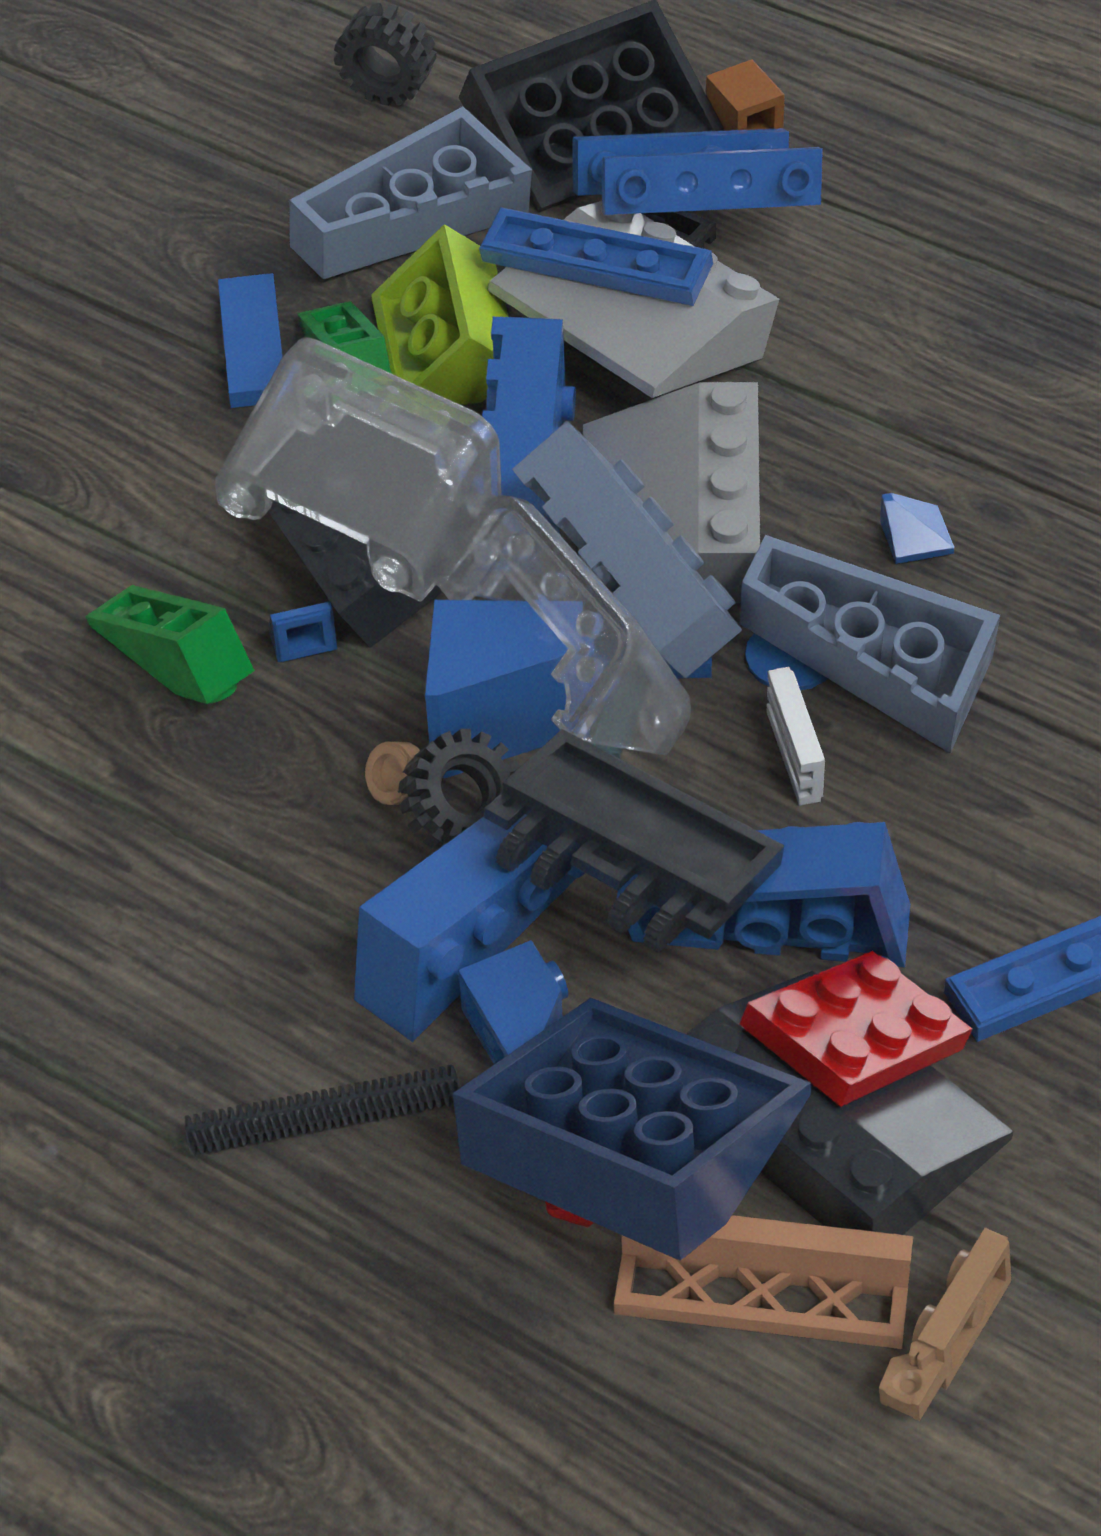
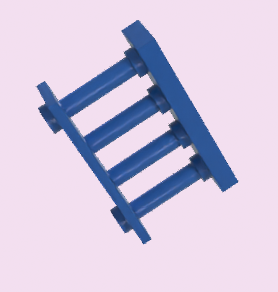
M783 128L573 137V192L578 196L602 195V213L604 215L821 205L822 148H789V131Z

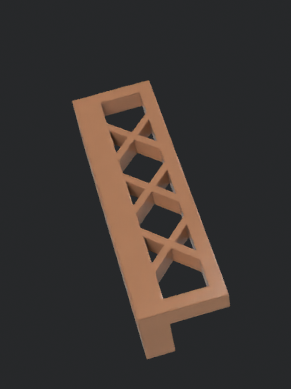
M732 1215L725 1226L679 1261L622 1235V1257L614 1300V1314L902 1349L913 1236ZM636 1267L667 1270L678 1283L677 1286L662 1296L632 1293ZM718 1277L736 1278L749 1291V1294L733 1305L714 1303L702 1288ZM795 1285L809 1287L821 1302L806 1313L788 1312L773 1296L788 1286ZM860 1294L892 1297L890 1324L859 1320L848 1309L846 1304Z

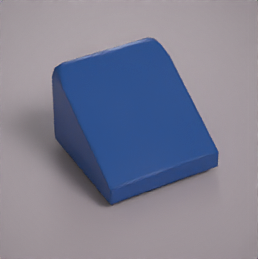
M330 601L270 615L269 634L278 662L337 649L333 608Z

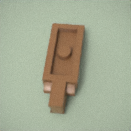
M984 1228L971 1251L963 1249L958 1253L948 1273L945 1294L937 1307L932 1304L926 1306L916 1323L910 1352L890 1359L879 1386L881 1404L920 1421L939 1388L942 1387L947 1390L1011 1283L1008 1237Z

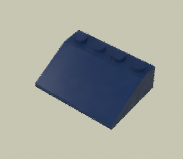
M589 998L453 1093L460 1160L464 1166L681 1261L727 1224L810 1097L811 1085L808 1081L599 1000Z

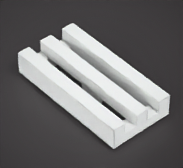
M790 667L768 670L770 687H767V697L769 700L767 715L798 804L801 806L821 802L824 788L825 758L794 672L790 670Z

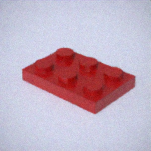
M873 951L748 1002L739 1025L840 1107L963 1050L972 1031L969 1025L951 1012L950 1007L944 1001L927 994L905 977L895 963L887 958L878 956Z

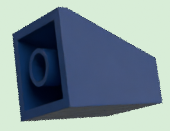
M434 600L425 691L429 743L448 731L453 735L459 729H471V739L482 731L491 735L487 747L493 749L502 742L509 749L501 757L504 760L543 747L562 729L575 736L587 733L588 707H600L601 687L600 670H589V666L599 665V628H587V602ZM447 771L443 775V778H448L463 773V771Z

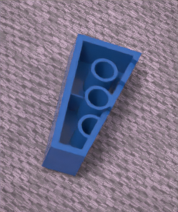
M493 316L491 339L493 340L494 359H488L486 383L488 385L487 411L483 410L481 459L477 460L475 483L515 536L474 568L545 571L548 547H558L560 528L542 508L545 502L522 483L512 468L561 427L564 421H574L576 390L573 386H565L563 319Z
M524 814L508 830L482 817L359 907L354 1000L411 1042L460 995L458 970L503 952L576 878L585 874V872L573 867L557 883L555 882L553 887L545 891L530 882L531 870L538 857L541 856L543 851L547 850L545 845H542L523 864L515 868L514 871L511 870L510 872L496 863L497 859L495 857L504 837L508 835V832L511 833L512 829L527 815Z
M853 822L846 825L790 826L782 829L756 830L784 845L781 865L709 940L685 928L670 944H667L718 950L723 940L739 941L748 948L755 949L757 954L780 956L781 946L783 945L822 949L821 960L842 962L848 961L849 952L868 953L873 951L889 959L898 967H905L911 904L885 822ZM635 874V875L618 891V893H617V898L619 897L620 893H623L624 890H625V888H626L638 875ZM653 905L628 929L633 942H644V932L651 918L655 916L656 912L660 911L659 907Z

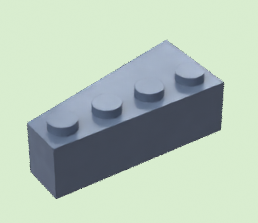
M462 106L290 199V247L320 277L326 279L416 251L444 224L463 236L491 227L500 207L529 213L532 169Z
M566 421L512 468L522 483L545 502L542 508L580 549L578 551L579 555L602 582L613 591L611 594L655 651L685 679L742 631L727 611L735 604L733 598L714 576L710 575L703 580L696 570L705 564L704 561L681 535L674 541L672 540L667 531L675 524L652 497L643 502L637 493L645 487L639 477L622 459L613 466L569 421Z
M765 535L742 581L740 625L938 747L951 753L993 658L1000 615Z

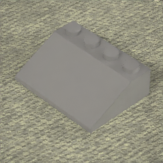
M602 201L579 207L564 219L585 225L693 246L677 236L676 231L672 227L654 222L641 213L604 215L602 213ZM712 253L713 266L694 306L506 267L491 279L488 287L489 292L529 318L563 319L564 341L651 398L762 359L779 303V298L761 288L756 279L737 273L717 261L718 258L714 253Z
M699 382L583 424V436L613 466L622 459L645 485L637 493L642 501L645 502L648 498L652 497L675 524L667 531L672 540L674 541L681 535L698 553L705 564L696 571L703 580L710 575L714 576L735 603H741L742 581L760 547L758 382ZM578 553L577 602L617 603L611 595L613 591L602 582Z

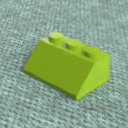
M445 224L371 294L377 327L385 338L393 384L400 383L421 411L479 403L487 398L488 385L486 383L488 359H494L493 340L491 339L493 316L508 317L505 302L488 291L490 280L498 274L496 264L482 262L479 250L480 245Z

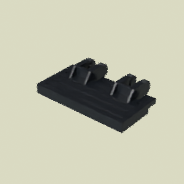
M563 729L503 782L502 793L485 807L484 812L485 819L505 830L514 825L524 814L527 815L512 829L511 833L508 832V835L504 837L495 857L497 859L496 863L511 872V870L514 871L520 864H523L542 845L547 846V850L543 851L534 863L530 876V882L544 891L553 887V884L557 883L573 867L618 891L635 874L638 875L625 888L624 892L620 893L619 897L616 898L609 912L607 924L621 933L626 932L653 905L659 907L660 911L656 912L655 916L651 918L643 937V944L656 952H661L663 948L665 949L666 945L670 944L685 928L709 940L781 865L784 851L783 844Z

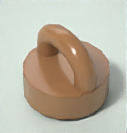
M384 742L373 749L366 762L365 779L368 790L374 799L382 804L399 805L408 797V794L398 793L399 782L407 776V774L403 773V770L407 763L415 757L414 755L420 751L418 747L410 742Z

